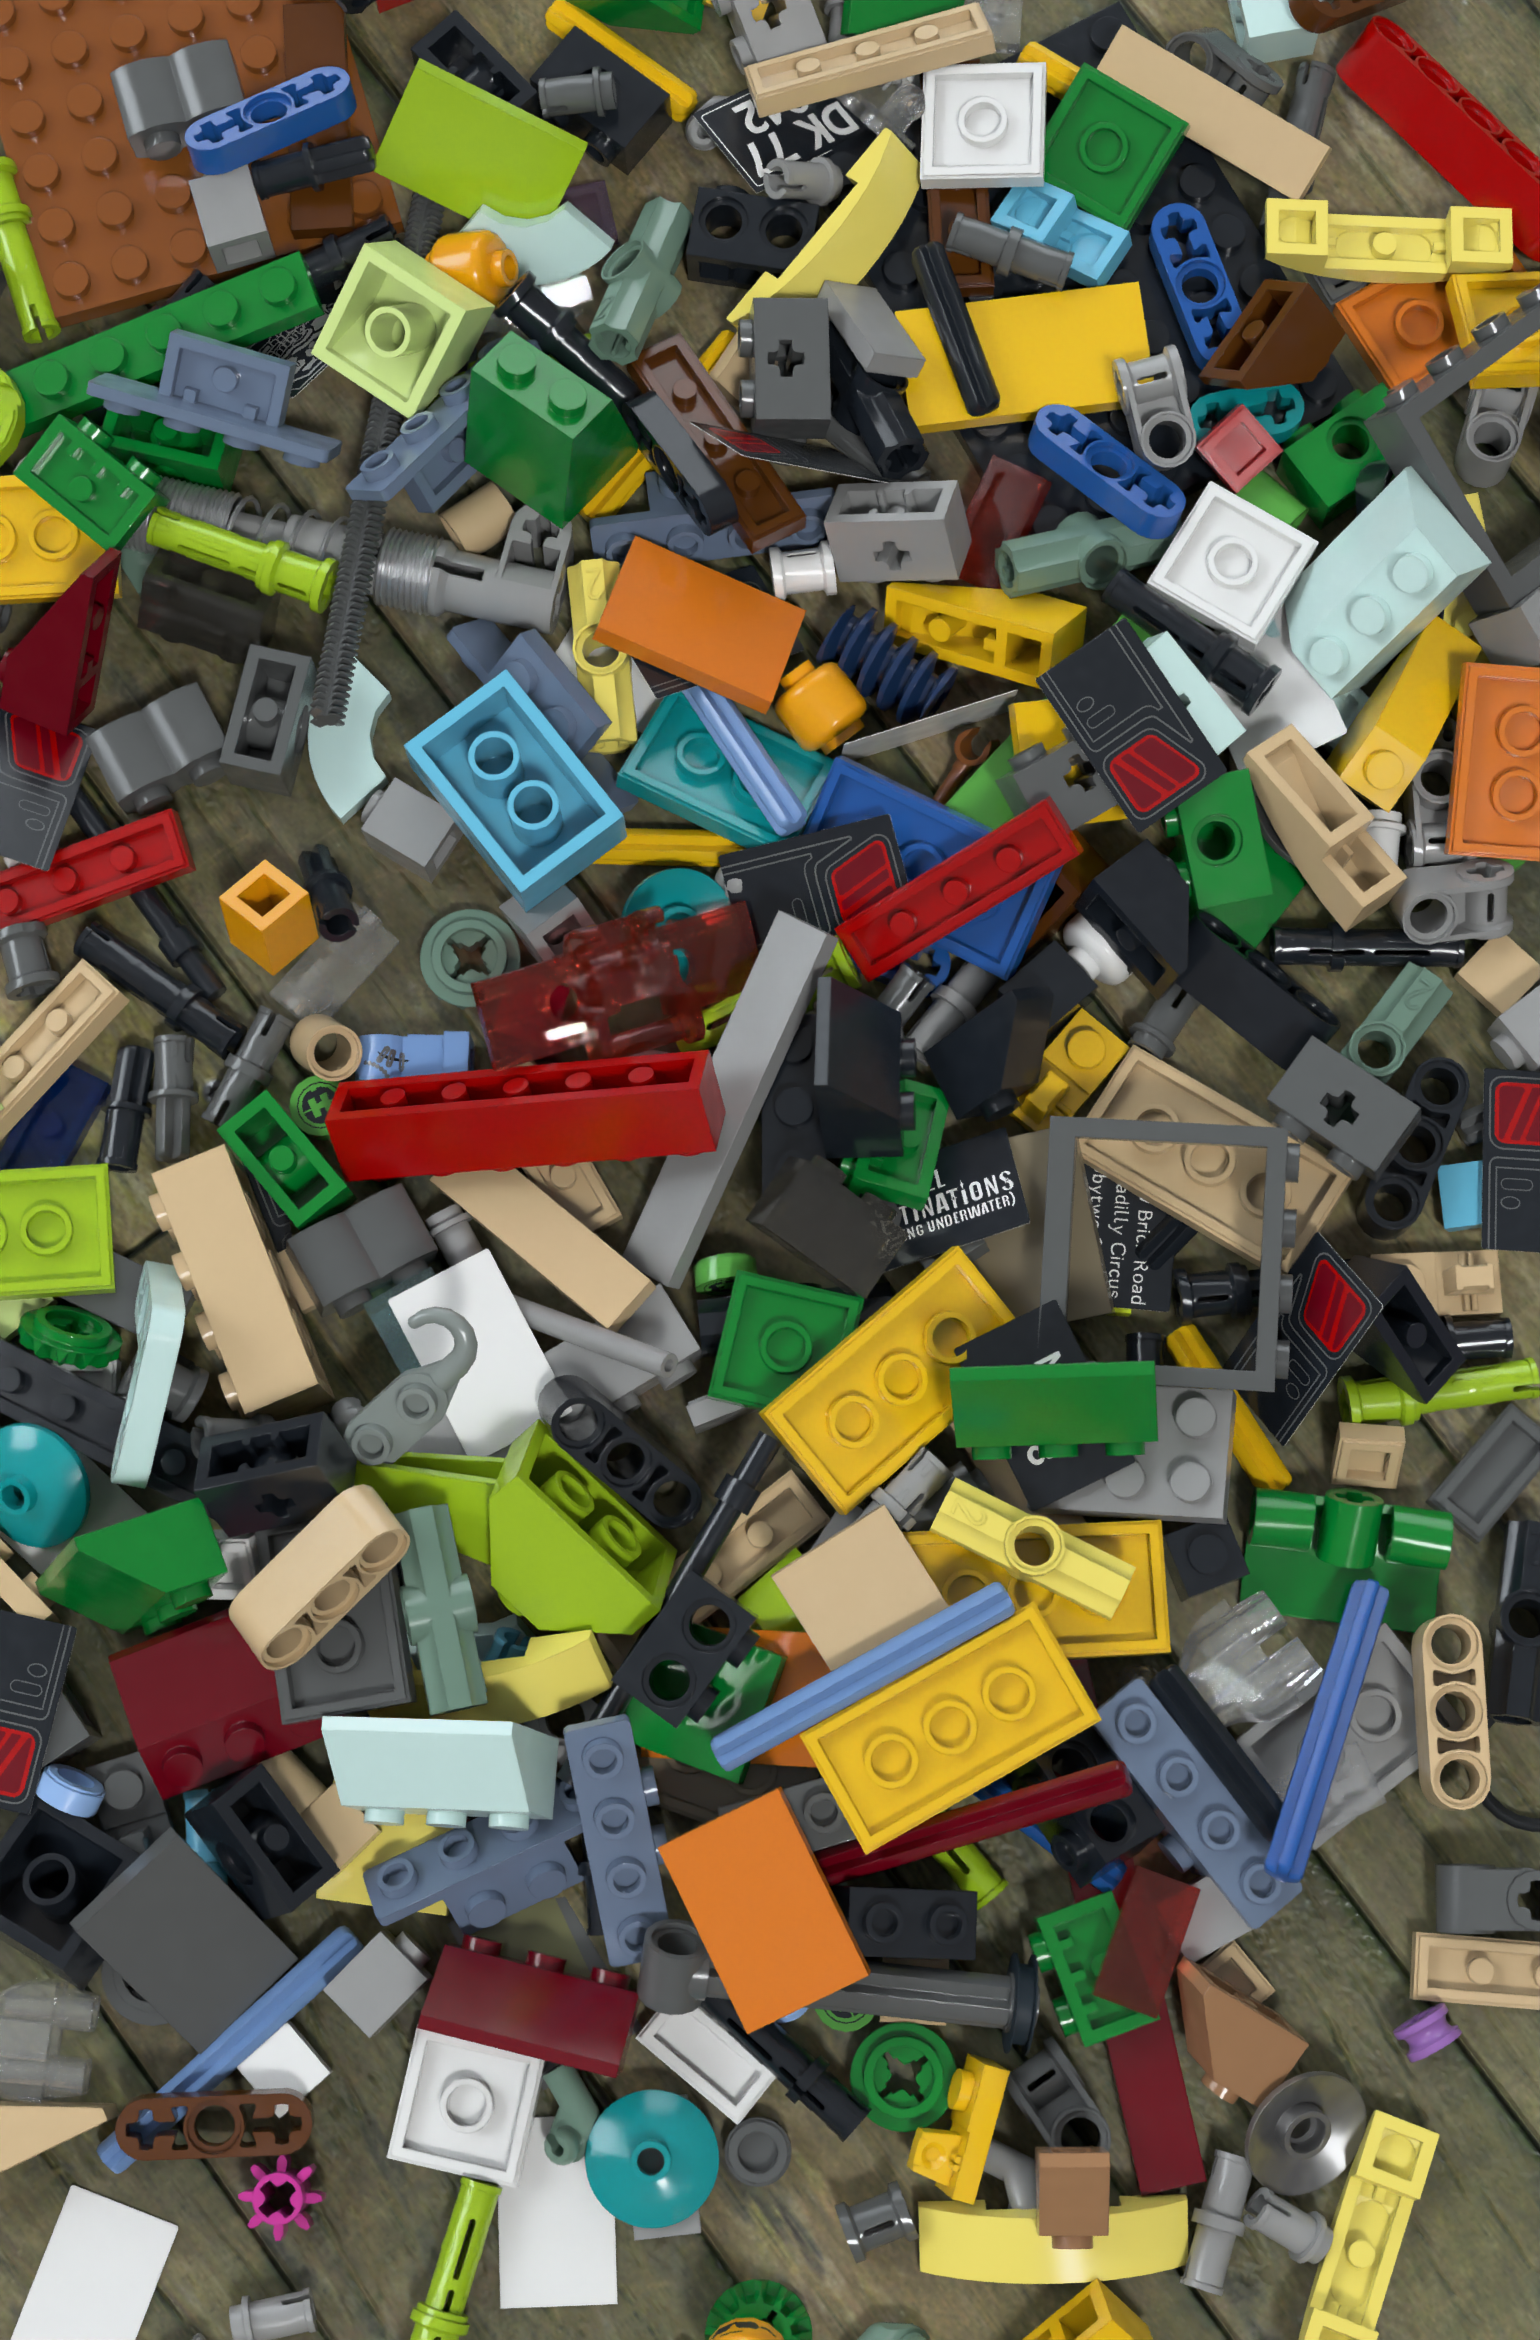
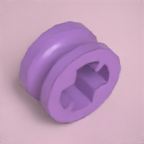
M1445 2003L1436 2004L1418 2013L1393 2031L1397 2040H1405L1408 2043L1409 2050L1406 2056L1411 2063L1439 2051L1462 2034L1458 2025H1449L1447 2023L1446 2014L1449 2010Z

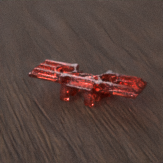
M739 901L660 926L655 925L664 921L663 910L656 905L634 911L628 916L598 925H587L570 931L564 935L563 954L553 956L552 959L470 983L493 1071L498 1072L584 1044L588 1059L597 1060L630 1057L680 1040H684L688 1044L703 1040L705 1037V1023L701 1007L722 1001L741 992L759 955L746 902ZM674 949L682 951L689 962V972L684 981L680 975L677 955L673 953ZM565 983L576 993L577 1008L572 1017L561 1021L551 1011L550 997L556 987ZM653 996L659 997L663 1015H671L670 1017L614 1035L610 1034L608 1017L621 1012L620 1006Z

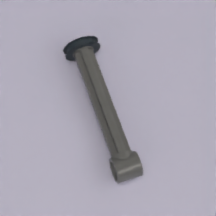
M665 1919L655 1922L647 1928L637 1986L638 1997L645 2006L659 2013L683 2015L696 2010L701 2006L702 2001H705L706 1997L730 2000L693 1922L681 1919ZM1013 1952L1007 1976L866 1961L871 1970L869 1976L804 2007L1002 2029L1004 2053L1009 2054L1012 2044L1021 2046L1022 2055L1027 2056L1039 2014L1038 1962L1036 1955L1031 1954L1028 1964L1020 1963L1018 1953Z

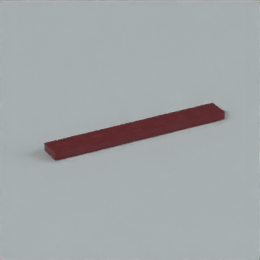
M1068 1660L1094 1707L1097 1709L1098 1704L1088 1660ZM1054 1771V1773H1055V1775L1057 1776V1778H1058V1777H1061V1775H1060L1059 1773H1057L1056 1771ZM1092 1826L1094 1832L1101 1839L1105 1840L1103 1834ZM1132 1857L1124 1862L1127 1867L1126 1873L1112 1893L1160 2019L1107 2039L1105 2043L1139 2194L1142 2196L1206 2182L1207 2179ZM1067 1871L1074 1903L1102 1893L1091 1883L1080 1889L1074 1878Z

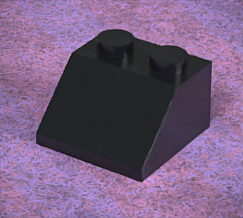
M818 977L814 1089L826 1159L904 1157V1131H916L915 1092H905V1077H917L916 1039L904 1038L901 1012L833 977Z
M35 1793L30 1814L20 1813L0 1841V1940L83 1991L104 1959L76 1933L70 1922L141 1854L80 1817L50 1806Z

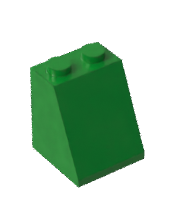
M513 331L508 332L471 369L464 462L561 529L638 452V443L611 398Z

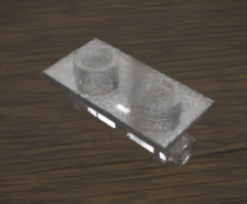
M903 78L835 97L877 136L886 127L909 148L913 149L916 146L904 132L914 120L923 115L925 111V95L918 86L912 84L908 79Z
M354 901L351 902L359 919V926L353 925L357 930L355 935L342 942H331L321 935L270 991L269 995L299 1021L312 1014H324L333 1017L400 943L394 935L381 925L383 922L366 906L361 908Z

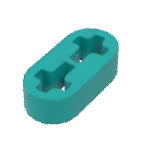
M1292 384L1249 390L1234 388L1200 397L1190 410L1196 431V442L1211 429L1201 428L1204 426L1206 415L1215 414L1219 422L1236 405L1243 403L1253 416H1258L1255 418L1276 443L1281 444L1299 428L1304 414V400L1300 392ZM1275 401L1278 410H1289L1286 412L1282 424H1275L1271 415L1259 416L1264 413L1267 402Z

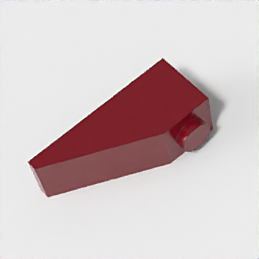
M111 547L81 573L16 647H10L5 652L0 662V682L3 683L0 709L66 737L94 710L121 551Z

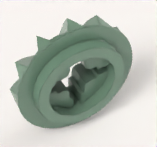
M476 909L459 910L441 918L428 931L420 951V967L425 982L439 1000H444L462 1010L467 1007H489L493 1001L502 996L509 971L518 973L521 970L520 948L511 928L496 915ZM487 942L481 958L490 974L487 976L483 972L478 973L476 970L470 969L464 975L460 974L458 976L457 971L461 963L451 945L454 944L460 950L464 948L468 952H473L478 947L482 948Z

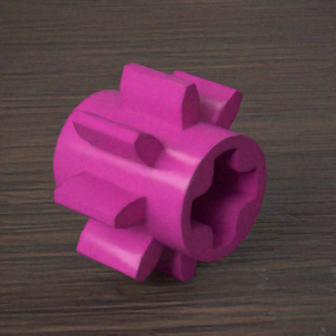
M290 2154L279 2155L277 2170L272 2173L266 2165L260 2162L255 2163L251 2167L253 2176L259 2181L255 2188L244 2190L238 2194V2199L244 2202H252L256 2213L250 2219L247 2226L252 2229L263 2222L274 2225L273 2235L275 2241H281L285 2238L288 2232V2223L292 2220L306 2231L311 2228L314 2222L305 2210L309 2204L321 2202L326 2198L325 2192L312 2190L308 2179L314 2174L317 2166L313 2163L301 2171L292 2168ZM271 2182L277 2187L286 2182L293 2185L296 2191L289 2200L295 2210L288 2205L281 2207L279 2210L272 2207L269 2201L273 2198L275 2190L270 2184Z

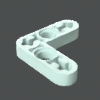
M146 1260L142 1269L135 1303L138 1351L116 1442L111 1470V1483L145 1489L149 1480L185 1321L182 1284L174 1265Z

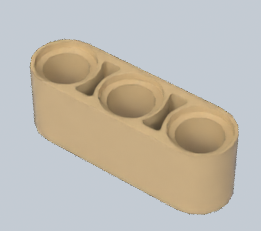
M362 1484L348 1488L336 1496L238 1593L228 1610L229 1618L266 1669L278 1670L286 1668L307 1654L403 1558L410 1545V1536L372 1486Z
M1450 1613L1427 1620L1418 1627L1412 1638L1411 1655L1421 1790L1432 1805L1439 1809L1456 1811L1474 1808L1484 1801L1490 1791L1491 1765L1481 1635L1472 1621L1462 1615ZM1440 1627L1452 1630L1460 1639L1462 1646L1461 1654L1453 1664L1442 1662L1433 1653L1431 1646L1432 1636ZM1445 1694H1451L1460 1699L1465 1708V1721L1457 1731L1447 1730L1437 1720L1435 1713L1436 1704ZM1450 1761H1456L1463 1765L1470 1777L1469 1789L1460 1799H1453L1448 1796L1441 1787V1771Z

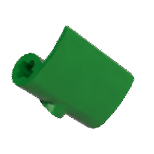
M1255 1487L1251 1500L1244 1550V1560L1250 1574L1241 1579L1240 1608L1251 1612L1340 1623L1353 1582L1356 1580L1367 1581L1368 1579L1378 1581L1379 1585L1388 1589L1390 1596L1381 1624L1386 1623L1391 1630L1415 1633L1420 1625L1427 1620L1435 1618L1440 1570L1447 1568L1451 1554L1453 1514L1448 1511L1386 1504L1381 1497L1356 1489L1333 1488L1327 1490L1324 1496Z

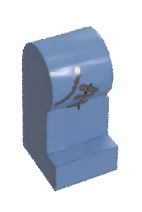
M444 1031V1035L408 1034L407 1036H398L391 1034H368L359 1036L362 1045V1059L355 1071V1081L474 1070L475 1044L470 1032Z

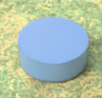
M63 1764L45 1766L36 1789L37 1796L50 1806L65 1813L84 1818H91L96 1815L106 1793L103 1785L97 1779L77 1768Z

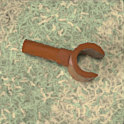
M981 727L961 732L954 743V752L957 760L952 765V770L932 799L945 805L951 799L965 776L969 775L973 767L982 765L1000 746L999 739L991 740L979 757L973 752L971 743Z

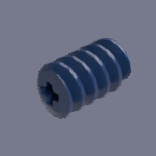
M856 605L846 609L823 641L816 655L817 664L821 666L828 662L838 663V666L847 674L851 681L858 677L856 688L863 697H868L879 690L876 706L884 712L893 709L899 704L896 721L901 725L933 716L947 698L959 669L952 665L939 676L936 675L934 668L939 654L935 651H931L921 660L917 661L913 658L919 642L917 638L912 636L898 647L893 643L899 625L892 622L880 632L874 630L879 611L874 607L859 618L854 615Z

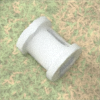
M828 540L821 541L817 548L781 552L778 546L768 547L774 597L785 601L787 595L824 590L827 596L837 595L834 559Z

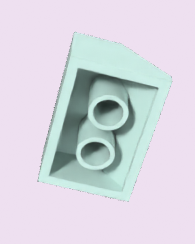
M1412 466L1404 468L1301 573L1284 601L1292 652L1331 699L1360 688L1372 680L1492 563Z
M322 1717L321 1730L340 1803L342 1806L365 1812L364 1823L403 1826L405 1814L426 1815V1825L466 1828V1819L469 1816L489 1817V1828L526 1831L529 1830V1819L553 1820L559 1739L511 1721Z

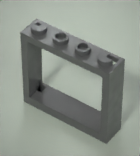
M1540 283L1533 289L1524 291L1516 297L1520 307L1507 316L1504 311L1499 312L1471 330V334L1475 340L1461 349L1459 344L1454 345L1429 360L1425 364L1429 374L1415 383L1413 378L1388 390V395L1382 399L1386 406L1364 421L1366 428L1395 477L1404 468L1412 466L1492 562L1462 591L1476 615L1511 609L1540 586V537L1504 564L1421 422L1420 417L1540 329Z
M1050 1116L1038 1340L1042 1305L1056 1300L1066 1320L1068 1316L1077 1139L1266 1148L1255 1371L1155 1365L1156 1385L1275 1392V1379H1288L1290 1340H1279L1277 1336L1279 1313L1291 1314L1293 1274H1281L1282 1248H1295L1297 1209L1284 1208L1285 1183H1298L1300 1144L1288 1143V1128Z

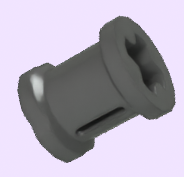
M43 922L17 923L0 929V953L9 981L5 985L4 990L9 1000L22 1001L47 995L62 981L60 974L52 971L43 941L48 932Z
M897 2180L888 2183L887 2192L849 2207L844 2201L835 2205L840 2224L856 2264L866 2260L868 2251L905 2237L909 2242L919 2239Z

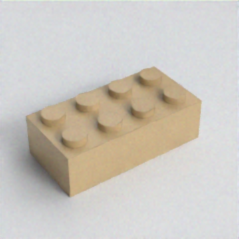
M223 1144L151 1173L158 1191L148 1196L152 1211L163 1232L168 1230L174 1243L178 1242L181 1252L171 1255L172 1261L185 1291L191 1290L197 1301L200 1300L204 1311L196 1314L195 1320L209 1351L215 1350L218 1358L224 1360L227 1372L219 1374L218 1379L231 1410H238L243 1419L247 1417L251 1419L257 1413L271 1414L275 1421L294 1418L335 1401V1396L300 1307L274 1255L278 1253L242 1164Z

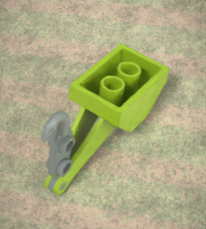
M431 1307L422 1309L408 1319V1325L413 1329L431 1323L442 1325L448 1329L454 1338L453 1350L442 1360L401 1373L351 1419L345 1430L344 1441L357 1458L354 1486L362 1484L372 1486L382 1500L388 1503V1508L393 1514L429 1505L448 1504L457 1552L490 1565L491 1586L497 1590L502 1603L515 1615L525 1616L538 1630L576 1632L592 1629L593 1633L633 1635L660 1612L677 1549L619 1494L564 1451L556 1443L546 1425L540 1419L536 1420L511 1443L506 1458L406 1452L443 1419L460 1379L468 1373L476 1360L478 1348L474 1328L464 1316L452 1309Z

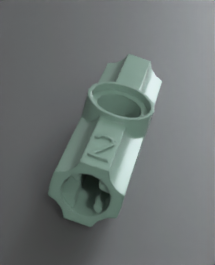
M661 196L646 202L629 241L614 251L602 267L601 277L607 283L608 288L589 328L591 339L588 343L590 349L601 360H611L621 366L638 360L654 320L668 311L678 299L682 285L674 274L687 247L691 231L690 225L693 220V215L681 202L667 201Z
M1077 512L1066 517L1056 530L1003 541L1001 547L995 548V569L1000 579L1001 589L1009 598L1082 582L1092 590H1104L1114 576L1124 567L1131 571L1158 565L1182 527L1181 517L1174 533L1163 539H1149L1140 536L1115 517L1099 520L1089 512Z
M1409 961L1362 1024L1353 1032L1340 1054L1384 1084H1387L1453 996V992L1447 988L1442 979L1428 969L1417 966ZM1367 1040L1381 1043L1389 1054V1064L1382 1068H1372L1365 1065L1359 1057L1358 1044ZM1346 1102L1341 1109L1329 1105L1327 1110L1330 1125L1335 1127L1340 1120L1353 1124L1355 1120L1352 1115V1104Z
M448 1504L429 1505L394 1514L410 1536V1545L407 1553L399 1561L404 1586H400V1598L411 1646H416L429 1714L434 1716L485 1705L488 1703L487 1688L474 1633H478L476 1608L468 1575L461 1572Z

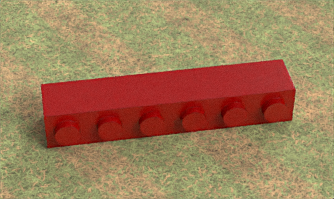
M699 1050L339 1082L324 1121L345 1182L361 1180L382 1182L398 1177L422 1175L443 1177L459 1172L484 1170L504 1172L520 1167L545 1165L566 1167L582 1162L606 1160L627 1162L643 1157L667 1155L688 1157L704 1152H716L726 1111L710 1051Z

